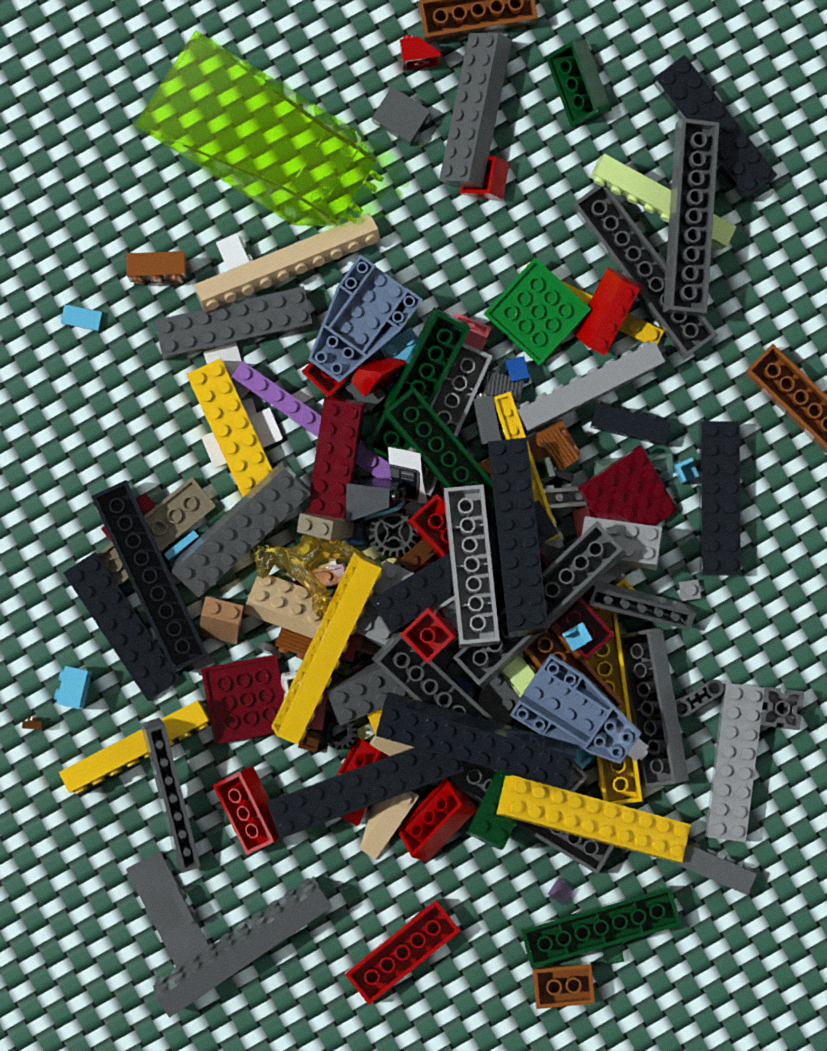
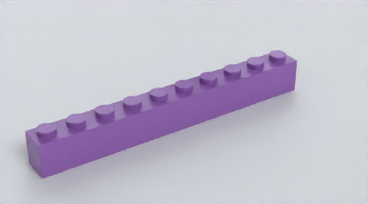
M242 361L231 376L235 381L318 438L321 415ZM360 443L356 465L373 477L392 479L389 462Z

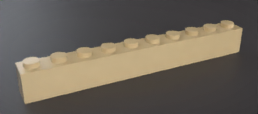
M370 213L196 283L193 286L204 312L214 310L222 305L302 274L305 271L322 266L327 262L339 259L349 253L381 241L379 230Z

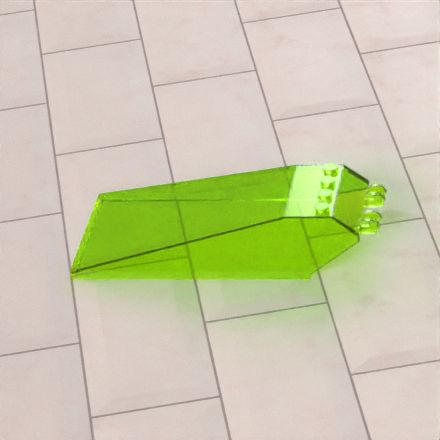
M196 30L134 124L138 129L293 226H337L342 217L355 224L357 222L355 217L345 212L348 207L359 214H362L364 211L352 203L362 185L373 192H376L378 189L374 184L366 181L367 177L371 176L380 182L384 179L381 175L372 171L377 160L355 129Z

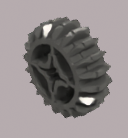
M402 509L401 514L395 511L382 515V517H375L378 520L377 522L370 521V524L375 527L368 528L369 532H374V535H369L368 539H375L371 546L378 545L375 550L376 552L383 549V557L386 555V552H390L389 558L392 559L393 553H396V557L400 558L399 552L402 551L405 555L407 553L406 548L409 550L413 548L410 546L411 543L414 545L418 543L416 540H413V537L418 538L419 535L414 533L415 530L407 523L412 514L409 513L407 516H404L405 509ZM390 517L402 519L396 525H390L385 521V519ZM406 523L410 530L408 541L400 533ZM380 524L387 531V535L381 542L377 534ZM386 526L393 530L398 528L399 531L397 533L401 539L396 536L389 538L388 534L390 532H388L389 529ZM392 540H397L403 545L399 548L386 547Z

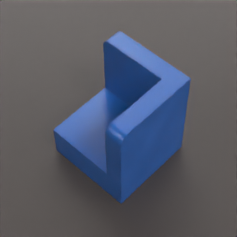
M524 356L505 361V371L509 373L511 382L524 380V384L529 383L530 376Z

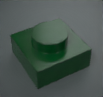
M551 457L534 461L540 479L555 476Z

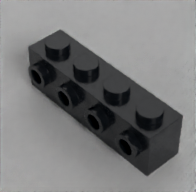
M600 402V404L595 405L590 428L660 446L666 445L671 422L667 421V418L662 416H656V418L648 417L649 414L642 411H637V414L632 413L629 408L621 406L618 409L612 408V404Z

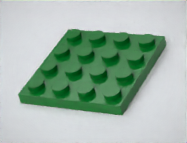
M535 257L485 311L484 315L540 366L588 314L591 308Z

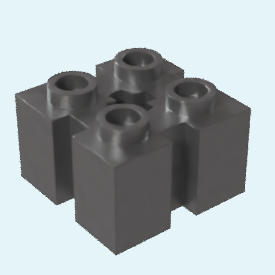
M763 687L765 688L763 699L765 710H762L760 725L776 727L777 723H781V728L800 730L801 715L797 714V707L803 706L804 692L785 690V694H781L780 688ZM779 703H782V707H785V711H781V714L777 710Z

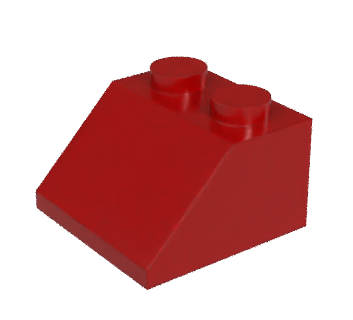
M406 35L403 39H400L403 71L441 65L440 51L419 36Z
M489 156L483 187H461L460 194L487 200H503L510 163L496 156Z
M384 356L377 360L374 358L367 365L358 366L354 370L355 374L350 381L363 397H366L388 386L406 362L402 359Z

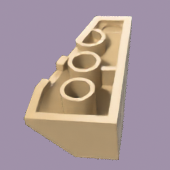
M411 790L372 805L360 849L376 860L419 795Z

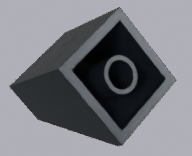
M361 476L347 483L346 521L350 522L379 512L403 501L407 492L405 481Z

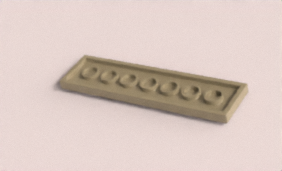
M191 477L145 514L144 518L160 552H162L217 506L194 478ZM111 542L98 553V556L118 586H120L129 577L113 542Z

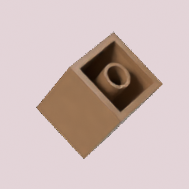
M206 596L201 613L199 635L237 645L245 615V606Z

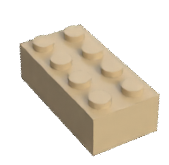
M259 571L247 599L244 614L313 638L332 597Z

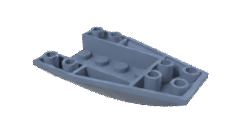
M360 254L336 288L308 360L336 381L341 382L402 330L423 299L408 288L403 287Z
M550 654L542 663L510 716L540 735L578 745L580 750L621 764L642 733L583 673L553 654Z

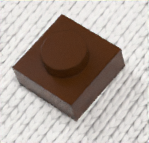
M28 717V721H22V728L44 730V722H39L40 718Z
M307 730L304 739L299 741L298 748L317 753L322 734Z

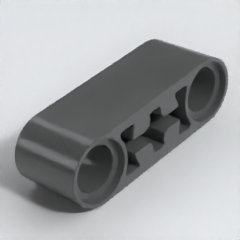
M717 679L709 680L675 701L676 708L679 703L686 705V712L684 714L677 712L678 717H686L720 696L724 691L723 683ZM711 683H716L719 686V691L716 694L711 693L709 690ZM704 688L705 693L710 698L704 696L700 699L701 703L694 702L690 705L688 701L695 699L694 694H703L704 691L702 689Z

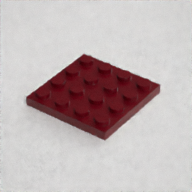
M637 446L577 487L595 518L656 526L678 511L642 446Z
M277 654L201 668L215 744L275 733L271 726L284 701V690L281 685Z

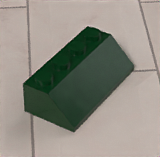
M587 40L572 41L546 56L571 127L597 119L612 111Z

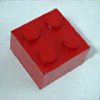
M432 605L400 635L426 663H429L458 636V631Z

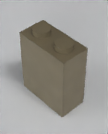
M310 512L300 513L297 532L327 540L351 538L355 520L348 522L346 518L342 519Z

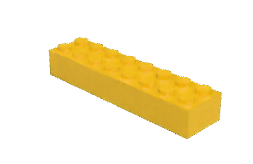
M220 358L186 375L240 493L244 497L272 471V467Z
M197 700L161 719L165 724L170 746L174 744L173 740L177 738L183 740L191 736L190 731L194 729L200 731L208 727L207 723L210 722V718L201 700ZM142 729L60 771L59 774L68 792L79 794L88 789V784L96 785L105 780L104 776L108 774L114 776L123 771L121 767L125 765L131 767L139 763L138 758L142 756L148 758L149 755Z

